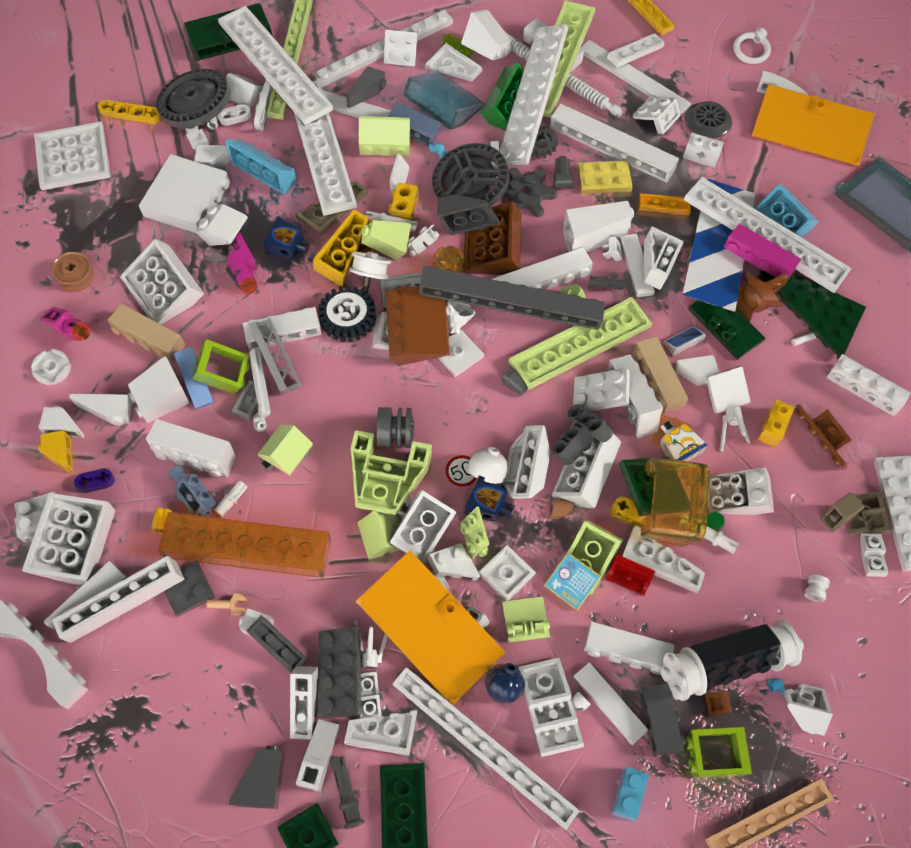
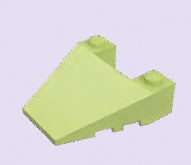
M355 430L351 444L355 506L357 508L396 515L428 473L432 457V445L413 441L408 462L373 455L376 444L375 435Z

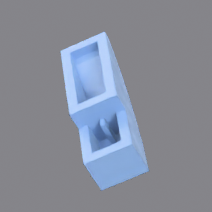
M189 347L175 352V358L195 409L213 404L214 401L208 385L192 379L197 362L193 348Z

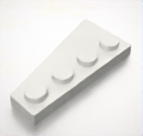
M634 525L622 556L655 570L654 575L698 593L705 572L686 559L678 557L669 547L666 546L665 548L656 541V538L650 534H645L640 530V527Z

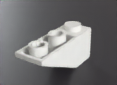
M318 720L301 764L296 781L297 786L321 792L339 730V724Z

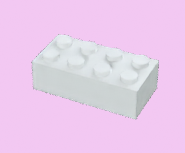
M158 419L155 420L146 438L157 458L173 460L177 465H188L199 472L204 470L218 478L221 476L228 478L237 458L228 441Z

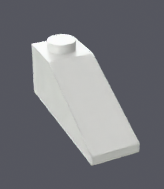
M69 395L75 406L113 425L130 424L133 403L128 395Z
M297 666L290 674V739L311 740L318 691V667Z

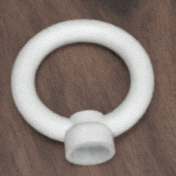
M757 28L755 32H747L738 36L733 45L735 55L741 61L748 64L764 62L771 53V45L766 38L767 31L763 28ZM745 39H753L755 43H762L765 51L760 57H748L741 52L740 43Z

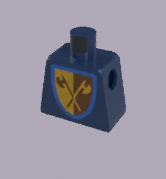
M281 218L276 220L263 243L266 254L291 259L295 257L298 250L306 253L309 249V243L303 241L302 230Z
M479 476L466 504L465 515H469L479 506L482 519L495 522L499 513L511 517L515 506L505 502L507 491L497 484L485 482V477Z

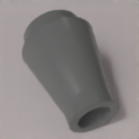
M509 369L501 378L505 386L520 396L528 389L516 370Z

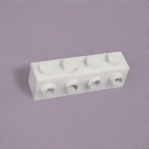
M843 354L826 377L893 417L902 409L911 394L909 391Z

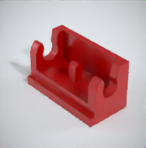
M617 554L606 580L644 596L655 570Z

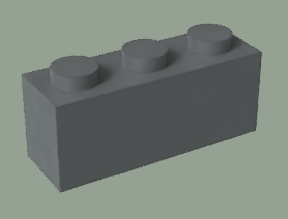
M668 683L642 687L639 690L654 757L684 751V746L686 745L685 737L679 730L680 717L678 711L674 710L673 702L675 698L669 689Z

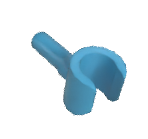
M771 679L766 683L771 692L774 693L779 690L785 697L786 689L781 679Z

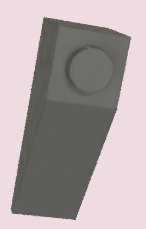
M367 66L347 92V107L351 108L378 95L386 86L385 72Z

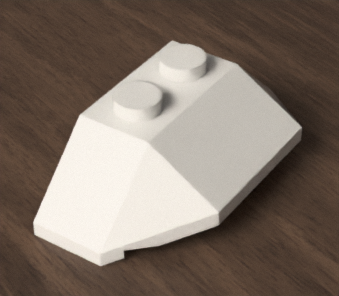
M544 425L526 426L523 430L524 432L509 449L507 473L502 483L513 499L532 498L544 488L550 458V448Z

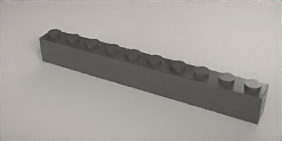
M423 267L418 295L596 330L601 326L604 316L605 302L598 301L597 299L583 298L578 295L572 296L561 292H552L542 288H532L526 285H517L507 281H497L487 277L482 278L435 267Z

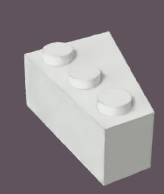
M652 226L644 240V282L660 290L669 276L684 241Z

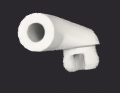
M259 411L253 416V425L256 431L263 432L267 427L266 417H261Z

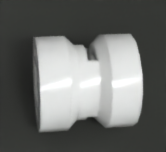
M812 574L808 578L809 586L805 589L804 596L815 602H824L827 596L825 590L829 588L830 580L824 576Z

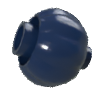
M501 663L493 666L484 679L489 696L498 703H512L523 694L526 686L521 671L512 663Z

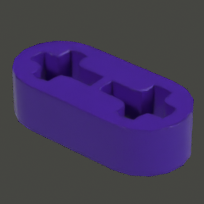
M103 468L79 474L74 480V485L80 492L89 493L111 487L115 482V477L109 469ZM104 475H107L106 481L103 482L101 479H103ZM84 480H87L86 486L83 487L81 484L84 483Z

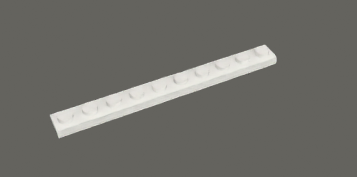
M442 10L401 31L417 33L419 41L452 25L453 18L445 10ZM385 38L312 73L313 80H319L322 88L384 58Z
M407 667L392 684L398 691L563 829L567 830L580 810Z

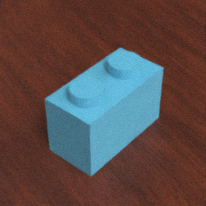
M628 766L623 769L611 814L632 822L638 819L649 774Z

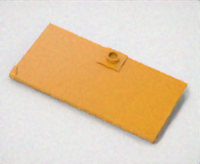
M768 84L751 136L858 167L875 113Z
M411 550L355 601L451 705H454L506 653Z

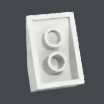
M419 490L389 543L405 553L411 550L425 564L427 556L433 551L456 511L423 490Z

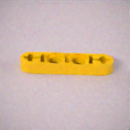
M103 100L98 104V109L104 117L148 124H158L162 120L156 107ZM126 109L125 112L119 113V110ZM138 111L142 112L140 115H134Z

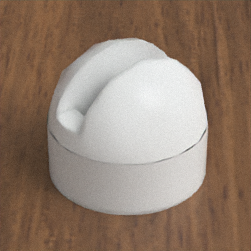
M579 691L572 699L573 706L578 711H584L591 705Z

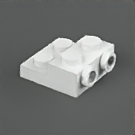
M49 493L14 503L17 517L14 519L17 537L23 542H32Z

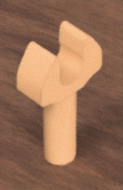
M234 593L230 600H207V608L230 609L233 616H239L245 613L246 610L241 607L236 608L235 605L237 602H247V599L241 594Z

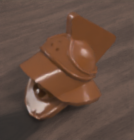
M747 271L748 284L739 288L736 309L751 322L754 312H761L769 309V307H783L777 293L788 281L789 275L783 273L773 280L763 282Z

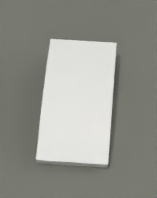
M554 658L518 667L525 679L524 695L541 757L584 747L577 723L578 718L571 700L572 695L560 659Z

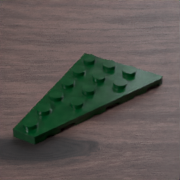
M761 270L758 276L763 282L775 279L774 276ZM792 273L777 294L789 310L793 311L798 319H802L816 338L821 340L826 348L829 347L837 355L836 358L839 359L842 354H845L866 306L838 293H833L825 287Z

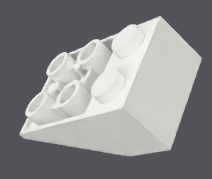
M765 467L706 476L709 514L711 512H719L721 514L758 515L774 512L770 475Z

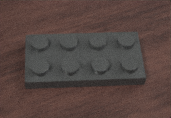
M356 626L319 631L318 718L328 719L361 715V628Z

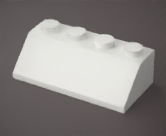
M614 434L611 439L603 443L594 438L572 464L564 465L552 496L574 503V506L579 508H595L621 441Z

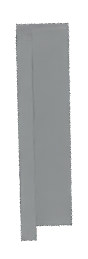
M269 318L258 324L255 321L248 324L281 394L283 395L302 386L271 319ZM269 324L271 328L269 337L261 335L259 328ZM270 341L278 343L279 349L277 354L269 351ZM278 357L287 361L285 370L277 368ZM286 374L293 376L297 383L286 387L284 383Z

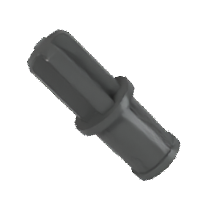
M590 276L589 287L623 290L625 286L624 280L608 279V276Z

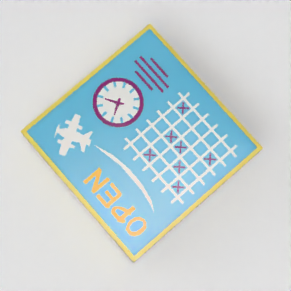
M567 552L544 586L578 611L602 576Z

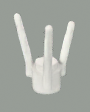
M738 406L727 408L725 410L726 415L722 416L720 452H723L727 423L731 426L738 425L741 435L745 436L747 443L751 442L744 424L741 408Z
M355 620V627H359L358 620ZM369 627L368 649H364V653L361 640L362 668L375 669L378 668V663H382V655L388 636L384 634L377 654V650L372 649L373 627Z

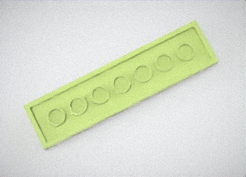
M566 0L562 6L555 25L566 24L568 31L543 116L551 118L595 14L594 7Z
M633 297L605 310L603 322L598 330L575 325L509 358L508 362L528 387L527 390H530L651 328L652 323Z

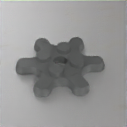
M517 168L509 170L511 182L508 184L502 197L513 201L519 210L526 208L531 211L533 216L541 217L544 214V209L540 204L541 201L545 199L553 200L557 197L555 188L545 187L541 184L545 179L544 171L537 169L533 174L524 176ZM523 188H524V190L526 189V190H529L530 192H529V193H524V192H522V190H523Z

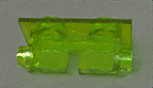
M446 33L443 35L442 39L444 42L441 47L447 43L468 58L474 52V50L461 44V41L453 35Z

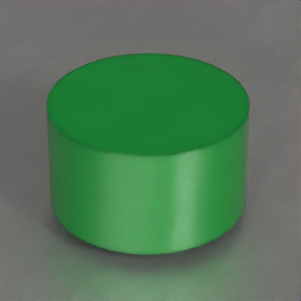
M711 512L708 514L706 526L717 532L724 528L725 519L721 513Z

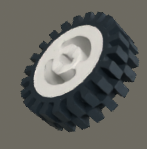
M340 286L338 287L339 292H336L335 288L332 289V295L326 293V299L322 298L321 304H319L318 314L323 331L329 337L332 335L334 340L340 337V342H345V338H348V342H352V337H355L357 341L360 340V335L363 337L367 336L366 331L369 333L372 331V326L374 327L376 320L373 299L370 298L368 293L365 294V290L361 289L358 291V287L355 286L353 290H351L350 286H346V290H343V287Z

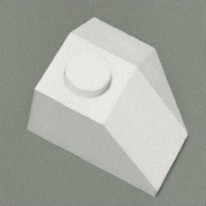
M802 684L796 690H785L784 695L787 707L801 729L810 734L825 736L833 715L825 689Z

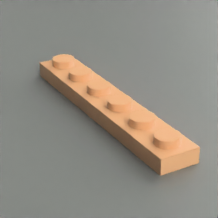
M821 778L711 835L705 841L709 848H745L834 799Z

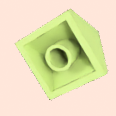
M280 424L257 455L288 475H291L313 446V443L294 425Z
M373 511L357 522L369 560L401 550L389 543L400 524L397 514L392 515Z

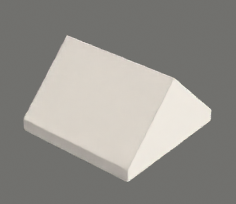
M227 74L226 81L230 87L229 101L236 105H247L251 109L258 101L260 91L263 90L264 85L240 74Z

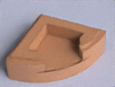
M555 499L550 519H560L568 515L573 510L574 503Z

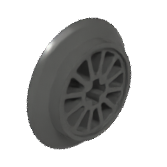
M705 101L696 103L685 114V121L689 129L695 134L708 138L724 136L732 127L731 115L722 105L716 102Z

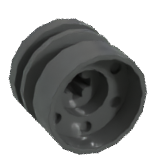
M378 407L377 447L391 448L392 439H396L398 448H401L402 439H405L406 448H411L415 424L412 408H407L406 416H402V408L399 407L397 416H393L391 407Z

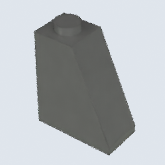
M267 745L266 749L258 750L229 800L230 806L278 809L285 754L282 750H279V746Z

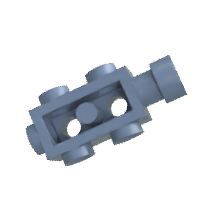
M181 465L172 467L168 471V475L172 481L177 483L174 489L178 494L177 499L186 505L188 515L195 519L208 517L212 513L211 510L216 505V502L196 474L185 475L186 471Z

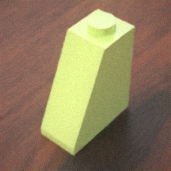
M373 220L362 228L361 243L398 260L407 252L411 224Z

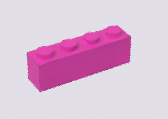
M740 223L730 234L724 245V248L775 278L783 273H787L789 279L801 261V258Z

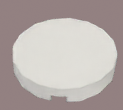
M50 349L51 351H43L34 358L31 368L36 380L45 385H54L63 381L68 376L71 363L67 355L62 351Z

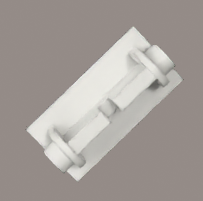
M434 224L429 228L425 226L419 231L420 235L417 238L413 236L408 240L407 249L409 248V253L412 257L418 256L426 249L423 242L429 247L438 240V232H433L432 230Z

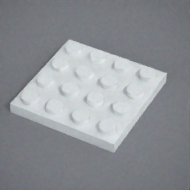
M102 121L34 134L41 190L111 177Z

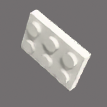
M626 367L575 377L573 406L578 404L589 411L629 405L630 370Z

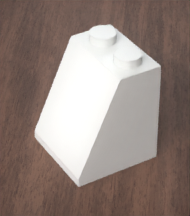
M486 9L471 12L461 44L491 60L507 57L511 51L512 40L495 18Z
M166 356L128 384L131 391L128 395L132 403L136 402L138 405L135 410L140 418L144 417L147 423L189 404Z

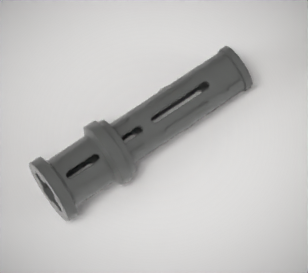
M344 756L333 758L330 762L341 799L339 809L343 811L346 823L344 828L347 830L364 824V819L360 817L358 809L359 800L354 797Z

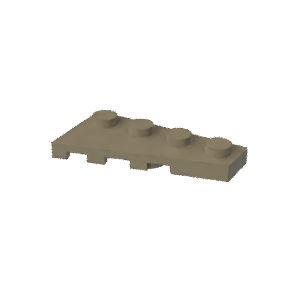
M357 181L350 183L356 203L368 195V189ZM313 203L308 206L307 210L299 211L295 215L305 225L319 235H322L349 210L323 216L320 203L316 205Z

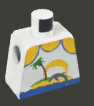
M668 421L661 426L666 435L662 437L660 445L666 457L670 458L674 469L703 453L708 446L686 424L675 428L671 421Z

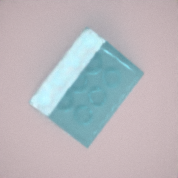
M439 71L409 77L403 93L411 103H415L422 111L430 114L433 119L440 121L447 129L461 127L477 114L485 104Z

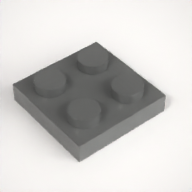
M198 561L181 568L180 570L185 580L164 591L176 617L206 603L207 600L215 598Z

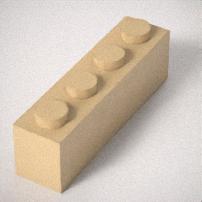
M120 304L108 319L111 325L110 329L114 333L124 335L132 343H139L147 351H154L160 358L166 356L168 360L173 361L175 359L174 353L181 351L185 346L181 335L123 304Z
M658 337L637 342L633 350L634 359L639 362L641 373L646 376L648 386L654 390L657 401L661 402L663 413L683 408L688 401V397Z

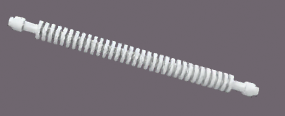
M506 33L512 40L511 52L527 61L531 48ZM569 74L565 83L567 88H570V90L600 109L606 108L614 116H621L623 113L621 107L611 104L608 97L572 74Z

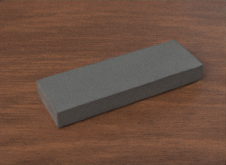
M262 615L246 630L251 637L290 673L307 660V657Z

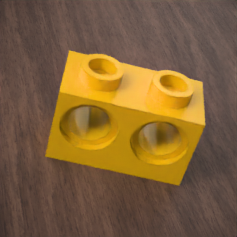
M397 183L396 190L393 189L392 191L393 203L389 204L388 213L394 217L413 220L418 199V186Z
M776 399L768 412L757 440L776 447L784 436L795 407Z

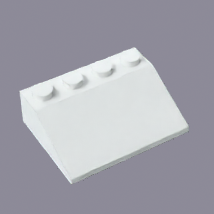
M154 239L120 276L149 319L160 325L192 307L204 295V292L171 247L157 239Z
M49 493L22 571L83 586L96 573L115 509L106 501Z

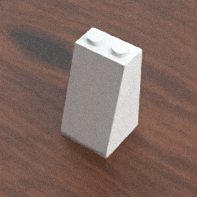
M622 201L567 209L562 231L568 252L584 247L588 253L602 247L604 244H609L608 238L615 236L618 240L620 236L627 235L628 229L631 228V219L634 217V211L632 207L630 208L629 202Z

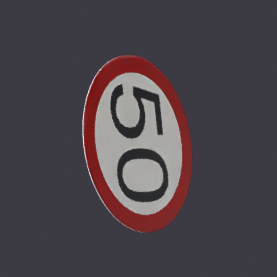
M460 455L452 458L447 463L445 473L447 479L452 484L466 487L477 480L467 470L471 457Z

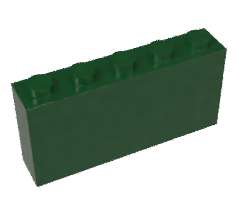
M261 3L246 6L272 35L271 27ZM237 9L184 22L197 61L241 50L218 21L219 18Z

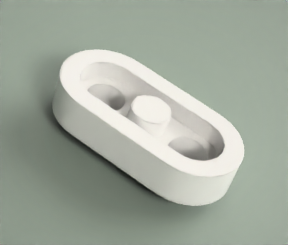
M241 104L224 108L217 116L220 124L228 126L249 120L251 118V111L247 105Z

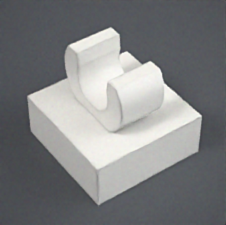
M615 236L608 238L609 244L602 246L605 251H608L603 253L604 258L609 259L613 257L615 261L622 260L621 244Z

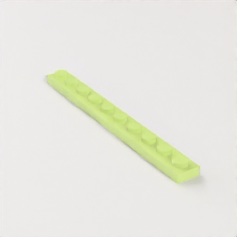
M313 0L295 1L283 49L296 64H298ZM273 88L267 109V118L284 119L287 103Z

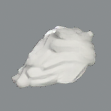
M446 300L448 328L451 329V334L459 335L460 328L474 316L475 310L471 309L469 304Z

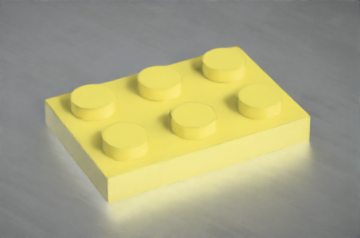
M628 161L578 163L577 169L581 194L632 191L633 187Z

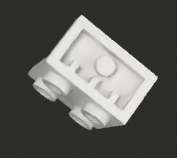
M652 96L637 109L632 117L633 119L654 120L657 133L664 134L681 116L676 98Z

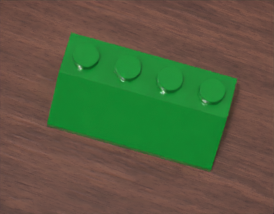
M519 62L504 68L480 112L490 125L504 130L507 128L524 72Z

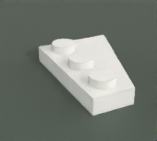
M447 43L425 64L427 69L471 82L482 72L480 65Z
M417 710L403 714L394 713L383 717L374 716L349 720L344 744L410 756Z

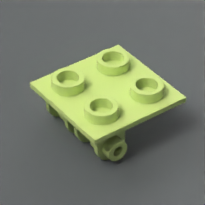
M478 506L461 522V532L464 534L466 551L469 553L471 560L478 554L480 557L486 556L487 546L489 545Z
M543 596L502 602L508 643L550 638V624L547 621Z

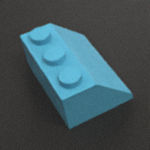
M780 183L754 208L801 238L807 235L820 222L786 186Z

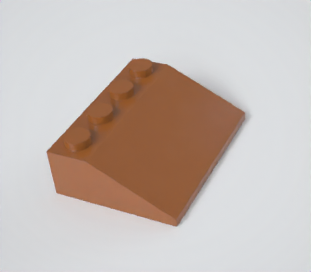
M513 201L491 207L500 224L465 232L464 273L507 274L520 269L521 211Z
M420 286L386 290L389 356L398 366L450 355L446 300L418 295Z

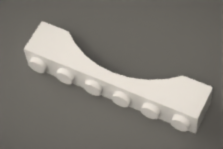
M0 600V637L22 640L34 648L45 668L48 693L60 706L69 709L88 691L84 685L86 680L79 673L74 675L70 671L72 668L71 664L64 658L60 660L56 656L59 652L51 644L47 646L43 642L45 637L38 630L33 631L30 628L32 623L25 616L20 617L17 614L19 610L13 603L9 602L7 604Z

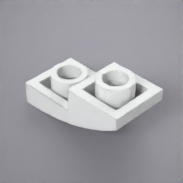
M861 533L860 546L865 575L886 577L889 572L884 558L886 548L882 535Z
M377 670L361 672L360 719L374 716L382 717Z

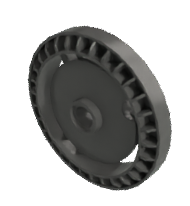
M212 69L191 70L177 76L164 86L158 95L156 108L162 120L172 127H195L210 121L226 107L230 98V87L225 77L218 71Z
M481 143L465 144L454 148L440 159L433 172L432 187L437 199L456 194L486 200L491 207L501 199L508 187L510 179L509 169L504 156L494 147ZM486 159L494 162L499 169H494L493 165ZM445 176H446V187H447V191H446V192H444V190H443V182H444Z

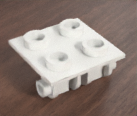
M385 30L384 64L415 67L416 46L418 43L417 33Z

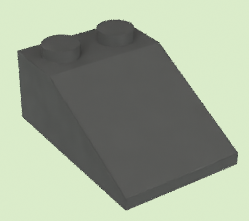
M456 194L438 198L437 216L451 235L500 224L499 219L486 200Z

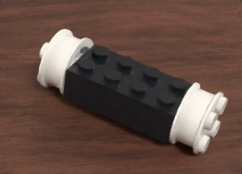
M777 620L772 626L763 624L695 644L691 648L685 647L681 649L680 653L677 654L668 652L663 658L661 676L668 683L673 697L676 700L685 701L690 695L701 696L714 686L727 685L740 678L747 679L753 674H763L770 669L781 671L786 665L791 667L797 666L802 659L804 644L798 638L797 633L789 622Z

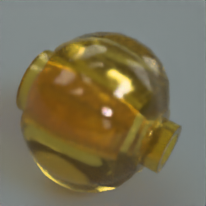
M440 247L433 255V258H435L433 267L442 270H452L457 273L464 272V255L458 247Z

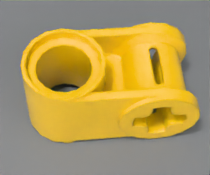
M622 496L617 498L610 507V514L613 518L623 521L632 527L637 525L641 529L645 528L649 516H639L633 500Z

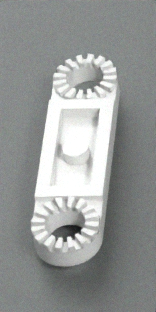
M265 80L263 90L260 91L259 104H256L255 130L263 131L264 123L267 121V109L273 90L272 85L267 80Z

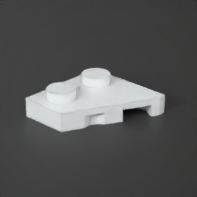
M462 543L427 556V560L436 576H451L458 579L470 577L472 581H476L480 577Z

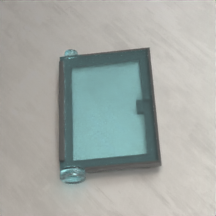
M878 157L846 184L840 182L835 188V195L911 253V180Z

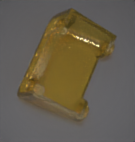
M653 457L648 459L645 470L649 477H654L651 514L645 516L640 522V536L680 547L702 541L706 534L709 466L699 462Z

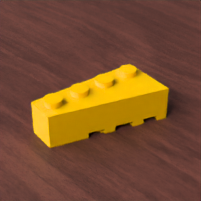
M354 209L313 259V270L338 286L344 287L350 273L349 267L353 266L354 257L352 252L358 251L362 240L361 231L365 225H368L369 218Z

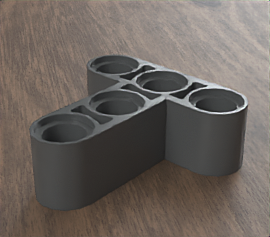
M574 405L567 413V417L573 423L555 443L552 453L562 463L570 465L581 455L594 438L602 443L611 439L613 429L598 415L581 405Z

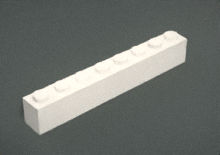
M560 104L551 116V129L619 161H628V165L666 183L676 169L678 157L563 104Z

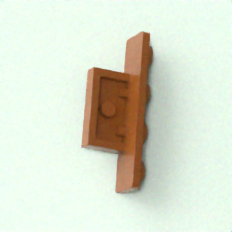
M800 404L796 405L798 411L795 413L801 421H807L810 425L807 428L813 436L818 435L821 439L819 444L825 452L829 450L832 453L833 457L831 459L835 465L846 469L847 464L837 451L852 441L849 435L828 409L812 420Z

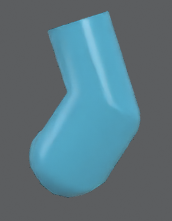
M438 142L429 145L430 153L436 152L439 154L440 159L447 154L444 145Z

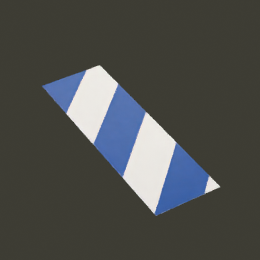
M707 178L711 183L753 208L756 193ZM700 210L683 295L735 312L744 259L724 248L733 230Z

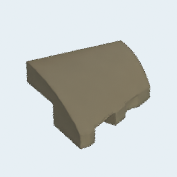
M881 491L860 494L859 498L864 505V509L854 517L851 528H849L850 536H860L861 533H891Z

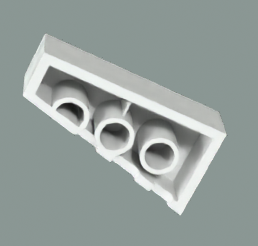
M631 354L611 359L609 371L626 367L630 370L629 405H625L623 408L627 407L628 420L630 424H634L636 427L634 432L636 439L658 433L663 407L661 402L655 398L654 390L648 386L646 376L640 372L638 362L634 361Z

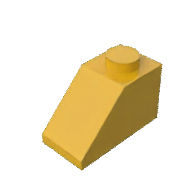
M65 430L41 434V442L38 443L40 453L69 474L73 473L70 436Z

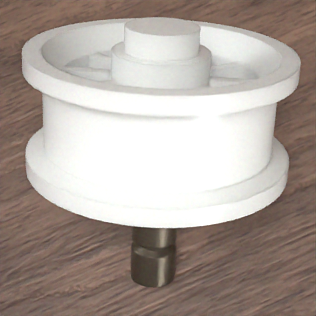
M352 252L354 261L353 266L349 267V271L364 276L362 289L365 290V294L369 293L371 278L388 279L386 271L388 264H391L390 259L378 256L377 253Z

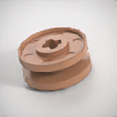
M79 252L61 254L55 259L51 269L57 284L63 290L69 292L84 290L91 285L95 275L89 259Z

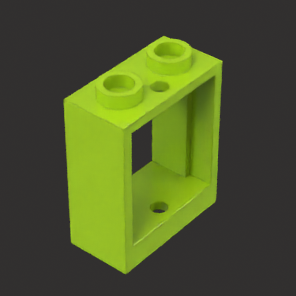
M206 339L201 345L192 379L236 394L245 385L246 379H244V374L247 373L250 367V362H248L249 355ZM210 353L240 363L235 381L206 371Z
M744 727L697 729L687 732V736H685L686 749L690 751L691 758L688 760V767L690 773H693V778L746 776L752 774ZM730 735L736 768L703 770L699 737Z

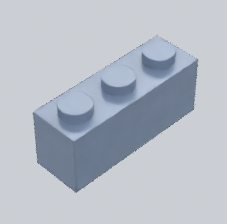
M398 102L395 103L388 117L410 118V138L426 146L433 144L439 134L440 122Z

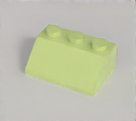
M359 116L360 155L396 156L400 154L401 156H410V118Z

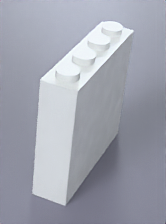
M170 154L139 204V208L144 217L196 233L195 231L199 227L198 224L207 215L209 207L217 205L221 201L225 189L229 187L230 180L228 179L227 172Z

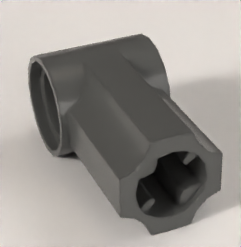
M560 156L555 159L554 188L572 189L573 175L570 173V159L566 156Z

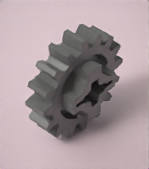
M540 125L531 157L537 155L538 159L540 156L546 158L547 154L552 156V152H556L558 140L557 135H554V130L548 131L549 127L543 129V126Z

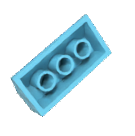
M227 139L225 141L232 165L285 195L297 182L295 170L292 167L286 166L278 159L267 155L266 152L258 150L251 143L238 139Z

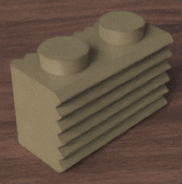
M850 492L834 503L820 519L831 532H835L863 510L864 505L859 497Z

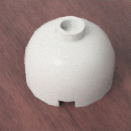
M494 447L480 449L470 458L467 470L476 478L479 475L485 477V482L502 483L507 473V461L500 454V451Z

